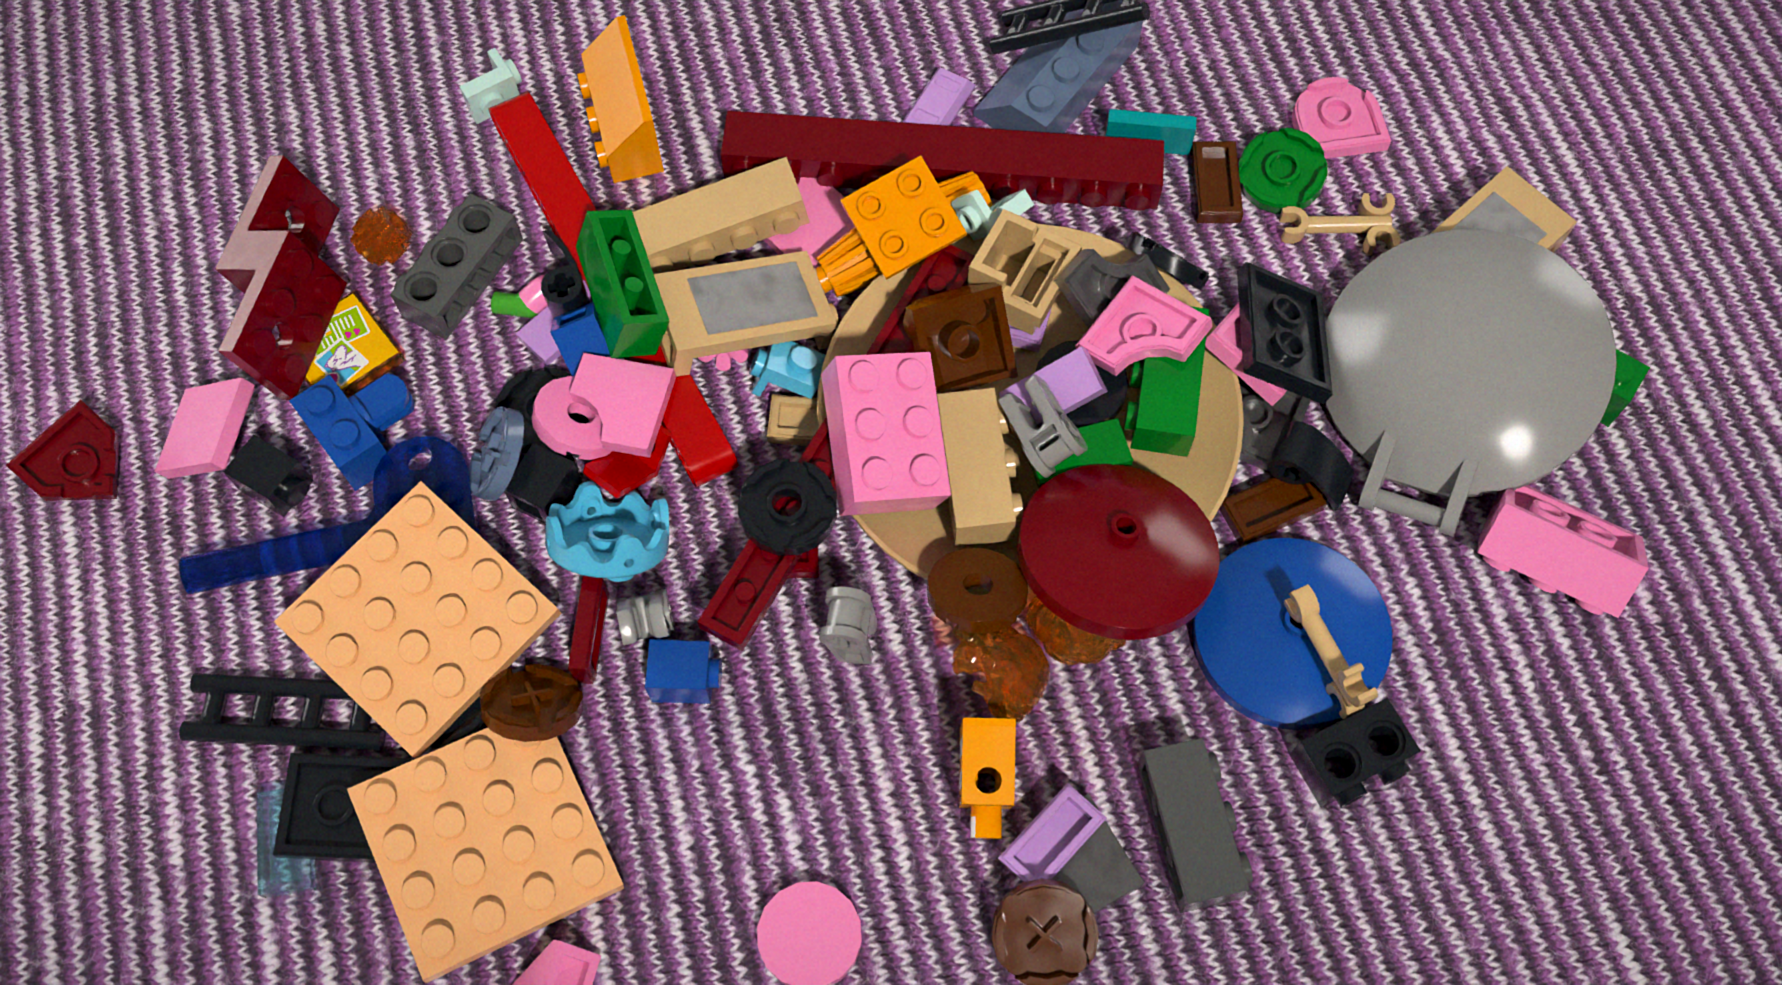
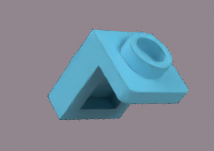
M793 341L769 345L766 351L759 348L749 369V374L755 376L751 393L761 396L769 382L812 399L818 390L822 365L826 355Z

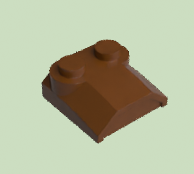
M986 283L963 286L918 299L905 307L904 330L909 339L913 341L915 353H931L936 394L965 391L1005 378L1013 379L1018 377L1002 286L1000 284Z

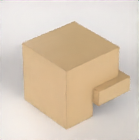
M1003 209L969 265L968 285L1000 284L1002 286L1008 324L1033 335L1036 328H1040L1061 291L1054 280L1082 251V245L1041 227L1036 233L1037 223Z

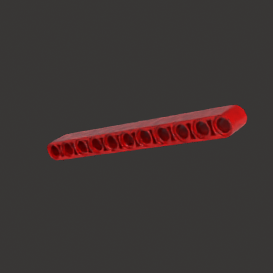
M527 91L492 106L488 110L501 139L553 233L570 252L582 281L584 280L588 286L576 250V244L587 211L597 210L533 97ZM659 346L656 355L623 357L624 360L668 367L661 346ZM691 375L676 377L661 425L672 433L670 444L695 488H698L738 468L739 465L726 436Z

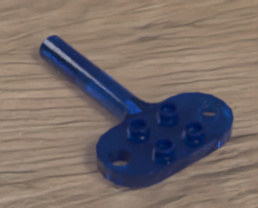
M434 436L413 437L397 443L382 457L374 471V507L368 517L347 523L183 556L179 561V572L183 587L191 595L333 565L420 481L480 535L475 495L471 491L470 471L462 453L450 442ZM419 453L432 455L429 465L421 470H411L408 468L410 460Z

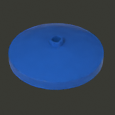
M1272 538L1257 541L1236 550L1222 560L1210 596L1198 614L1192 618V641L1197 661L1204 676L1216 693L1231 707L1246 717L1271 727L1289 730H1309L1325 727L1342 720L1339 715L1342 707L1334 693L1328 695L1326 692V685L1333 682V679L1301 623L1293 620L1285 607L1284 600L1290 598L1289 593L1307 584L1312 588L1319 602V614L1349 666L1362 663L1364 670L1361 672V676L1368 689L1374 687L1377 689L1386 674L1392 654L1393 638L1390 616L1385 602L1366 573L1341 553L1322 544L1297 538ZM1291 622L1296 623L1297 625H1299V626H1300V629L1294 627V626L1291 624Z

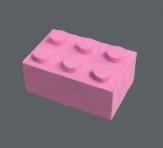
M931 353L835 356L821 376L839 515L847 516L934 509L951 496Z

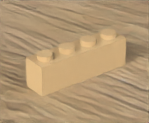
M787 157L633 212L653 274L678 271L694 264H706L719 255L736 249L750 248L758 241L778 234L792 233L800 226L810 223Z

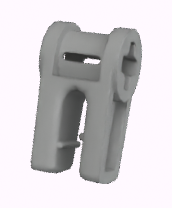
M1034 374L1025 381L1024 385L1033 400L1031 404L1037 407L1043 418V424L1040 428L1029 412L1031 408L1026 406L1022 399L1016 395L1009 393L998 401L1021 440V445L1027 458L1043 477L1048 478L1055 473V466L1073 454L1080 456L1088 450V447L1081 433L1067 417L1047 383L1041 377Z
M840 586L829 588L825 603L829 607L826 626H823L820 630L819 641L825 644L840 662L871 664L873 653L868 635L875 634L878 622L871 596L863 590L852 587Z
M666 589L656 590V593L629 599L628 597L617 599L616 614L624 646L634 644L638 640L649 637H667L675 631Z

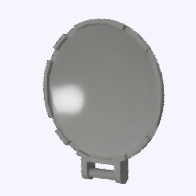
M1457 229L1435 232L1401 243L1378 256L1354 276L1336 300L1325 324L1333 395L1326 401V408L1343 439L1345 438L1363 456V460L1371 466L1358 507L1370 511L1377 507L1440 527V533L1454 537L1468 497H1480L1484 493L1498 492L1511 488L1516 490L1532 484L1551 474L1552 470L1568 460L1574 453L1576 454L1589 440L1602 420L1615 383L1616 345L1608 315L1597 294L1580 273L1560 256L1530 240L1508 233L1480 229ZM1387 480L1448 499L1447 508L1444 509L1383 490V483Z

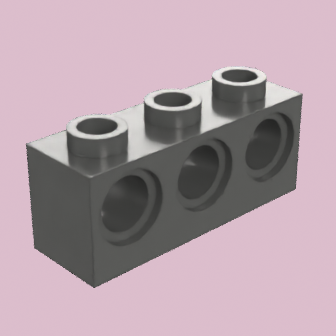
M470 193L460 206L455 207L451 211L447 223L437 236L425 244L421 256L410 270L402 274L396 281L394 290L390 295L402 317L447 340L523 241L515 216ZM433 296L431 299L423 301L425 298Z

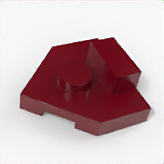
M80 399L8 462L6 466L45 501L117 499L119 435Z

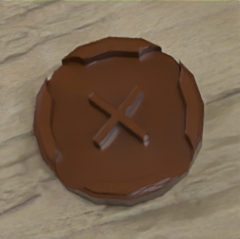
M530 664L525 665V671L512 673V668L505 669L491 678L480 692L481 718L490 731L506 739L523 742L548 740L566 733L578 723L583 712L582 690L578 689V681L571 674L557 667Z
M1041 878L1021 883L1003 897L994 912L991 936L998 961L1004 969L1006 968L1008 972L1015 975V979L1025 985H1066L1079 977L1078 973L1084 970L1087 964L1089 966L1095 957L1099 932L1093 909L1081 892L1063 881Z

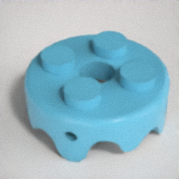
M586 481L579 485L574 498L569 504L563 506L553 503L550 506L549 516L546 517L545 546L549 557L562 568L579 575L607 578L614 582L628 581L634 575L655 567L664 559L668 552L669 509L665 498L654 500L652 507H650L637 492L631 491L620 502L609 503L602 497L600 488L595 482Z

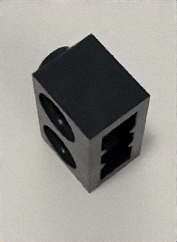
M1386 698L1300 741L1289 755L1319 806L1322 808L1337 801L1342 808L1368 794L1364 787L1367 784L1380 778L1385 786L1410 773L1412 770L1408 763L1421 750L1389 699ZM1375 737L1382 740L1388 748V756H1381L1375 753L1369 745L1368 738ZM1334 759L1344 767L1346 777L1342 779L1332 776L1327 771L1324 760Z

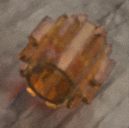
M381 206L376 212L369 208L356 221V224L352 227L355 233L350 240L354 244L355 250L366 258L368 262L382 266L386 261L394 264L407 251L406 248L410 245L408 240L411 238L412 231L408 228L405 220L399 217L395 211Z

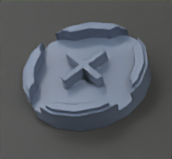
M497 407L487 417L478 435L480 436L479 440L485 442L481 448L482 453L474 452V456L471 457L469 489L473 495L486 501H496L504 493L514 474L523 444V415L518 410L505 407Z

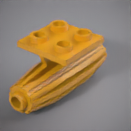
M920 155L840 200L841 204L855 227L815 258L818 267H816L817 276L824 293L826 294L832 290L835 296L839 297L869 286L881 274L887 280L967 236V232L958 219L951 202L957 197L977 189L989 207L993 205L984 184L980 181L977 174L971 171L937 183Z

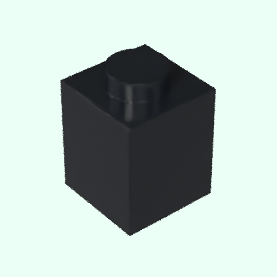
M256 435L249 439L223 471L241 492L282 517H285L293 506L298 505L305 498L310 484L314 481L298 460Z
M533 442L515 469L512 479L504 492L512 508L546 524V517L549 516L550 506L553 503L563 506L567 505L582 483V479L575 465V459L568 452L564 456L553 451L551 448L547 449Z

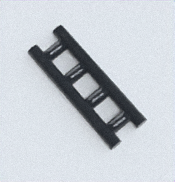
M1045 0L1005 10L1002 12V21L1006 27H1009L1006 35L991 38L990 48L992 53L996 55L1148 20L1150 17L1149 6L1146 2L1140 3L1141 0H1122L1120 8L1101 12L1104 4L1119 0ZM1084 9L1081 17L1064 21L1066 13ZM1046 18L1043 26L1027 30L1031 21Z
M194 673L190 681L191 691L193 693H206L200 722L183 721L179 730L181 741L381 751L385 745V732L383 730H370L372 717L355 701L353 702L349 729L320 727L325 699L353 700L333 679ZM227 694L255 696L249 724L221 723ZM276 697L304 698L299 726L271 725Z

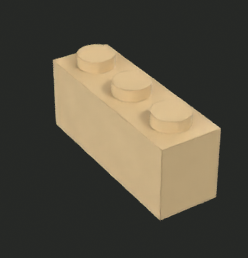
M995 388L937 394L951 491L948 503L955 547L1012 541L1014 539L1016 523L1022 521L1023 506L1020 493L1011 492L1009 478L1016 477L1015 456L1013 448H1004L1002 434L1009 433V422L1002 406L997 405Z

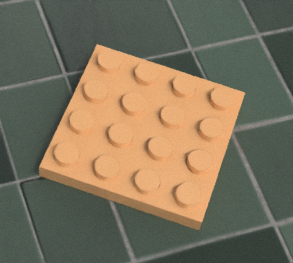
M420 481L290 605L274 623L396 742L416 759L480 696L484 685L491 678L507 669L562 613Z
M487 727L347 789L422 980L425 983L437 979L624 889L623 882L557 736L543 741L523 742L506 739L490 731Z

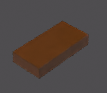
M1236 141L1193 142L1190 153L1197 223H1241L1243 207Z
M1273 477L1226 497L1219 510L1237 542L1242 546L1323 511L1327 503L1313 482L1293 485Z

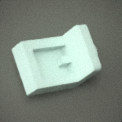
M496 48L487 51L493 70L459 86L469 113L476 124L491 118L488 108L520 95L517 84L522 83V79L515 64L511 59L504 61Z
M977 189L959 196L951 202L958 219L973 241L984 238L989 234L1003 209L1020 216L1035 205L1025 189L1002 198L991 207L987 205Z

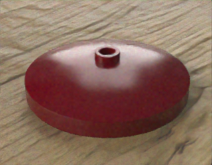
M1118 464L1081 466L1058 474L1047 481L1028 502L1018 532L1017 554L1020 568L1036 597L1056 616L1074 627L1094 635L1112 639L1140 640L1154 638L1170 633L1188 623L1198 614L1210 596L1220 565V553L1215 532L1210 521L1193 499L1180 488L1158 475L1142 469Z

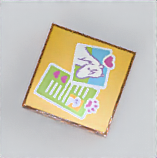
M353 291L339 300L304 380L311 387L330 374L346 397L349 398L406 361V359Z

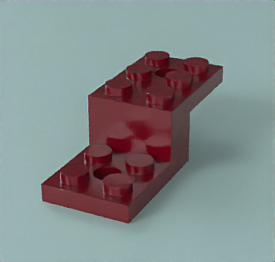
M270 155L215 268L217 272L245 294L218 351L279 399L291 400L297 396L347 283L318 257L340 209L284 155ZM287 209H288V211L290 212V215H291V226H290V228H289V224H288L287 217L285 216V213H286ZM275 325L277 326L279 331V340L277 345L275 337L272 334Z

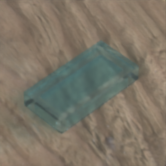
M284 789L257 793L258 895L263 898L316 890L315 860L310 858H282L273 855Z

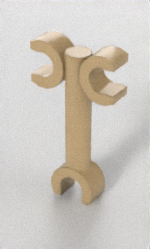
M1364 193L1357 208L1359 216H1308L1299 207H1284L1279 216V222H1290L1297 227L1284 228L1281 241L1287 244H1294L1301 241L1305 234L1367 233L1362 245L1366 256H1372L1377 240L1385 242L1388 250L1401 242L1398 231L1392 227L1391 213L1395 206V198L1392 193H1386L1382 201V208H1376L1370 203L1369 193Z
M1308 584L1290 592V598L1284 600L1285 607L1293 620L1302 624L1332 677L1333 682L1326 685V692L1328 695L1334 693L1339 699L1342 710L1339 712L1340 717L1346 719L1364 710V704L1376 699L1378 691L1375 687L1368 689L1363 682L1361 672L1364 670L1362 663H1356L1352 666L1348 665L1319 614V602Z

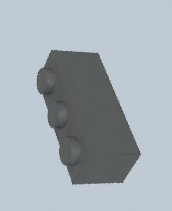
M1203 738L1143 751L1137 767L1180 913L1240 900L1250 890L1248 883L1253 880L1252 869L1244 851L1238 852L1232 833L1237 830L1236 817L1228 800L1222 801L1217 785V782L1221 781V770L1215 753L1213 751L1207 752Z

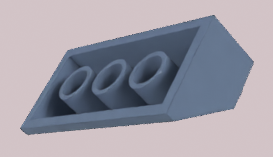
M1122 0L1104 4L1101 12L1120 8ZM1084 9L1066 13L1064 21L1081 17ZM1143 21L1029 47L973 110V116L994 129L1064 133L1138 47Z

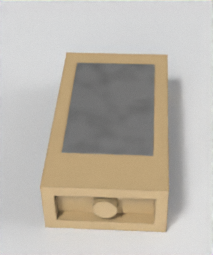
M1506 166L1431 233L1457 229L1492 230L1530 240L1554 253L1566 240L1577 221Z
M807 251L654 274L670 321L660 346L668 368L674 369L676 377L689 375L693 358L813 337L818 349H825L829 347L833 333L838 328L837 310L832 303H828L818 279L817 270L813 267Z

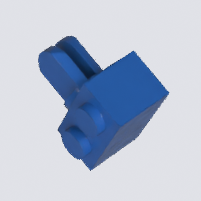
M389 373L381 376L349 398L346 397L329 374L289 400L355 491L395 465L382 445L386 440L381 433L414 410L413 397L404 381L398 376Z

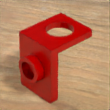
M662 425L660 426L655 441V449L652 451L650 458L612 451L607 456L596 458L585 464L583 474L618 499L658 475L672 433Z

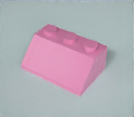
M1529 485L1516 490L1511 488L1498 491L1478 539L1477 553L1483 555V560L1490 566L1505 572H1509L1511 569L1528 576L1529 581L1539 589L1549 593H1556L1559 590L1576 598L1575 602L1583 609L1597 615H1602L1606 612L1619 618L1649 569L1642 536Z

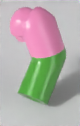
M540 275L531 280L517 294L495 291L491 300L492 313L534 318L548 306L541 291V282L545 275Z

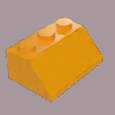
M625 15L618 16L581 54L585 72L577 74L583 99L592 98L594 105L586 107L591 132H600L602 141L594 142L600 168L609 166L613 183L664 172L654 123Z

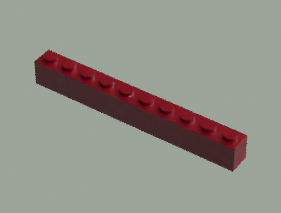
M727 111L721 148V160L725 179L787 157L797 184L800 182L801 177L817 178L820 186H830L835 189L840 187L860 189L921 155L937 183L974 171L984 184L990 198H996L997 200L1025 189L1032 201H1039L1043 204L1071 203L1083 204L1093 208L1114 206L1127 207L1136 211L1158 208L1164 176V140Z

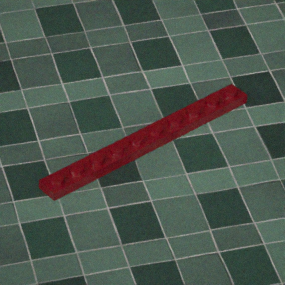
M950 244L927 257L866 355L915 353L913 341L909 339L904 330L905 307L918 299L968 286L969 265L975 255ZM826 416L798 462L803 464L802 461L818 467L829 477L836 492ZM784 497L776 502L774 510L779 515L791 516L800 510L802 504L796 498ZM749 539L698 619L699 628L743 651L802 554L778 556L761 550Z

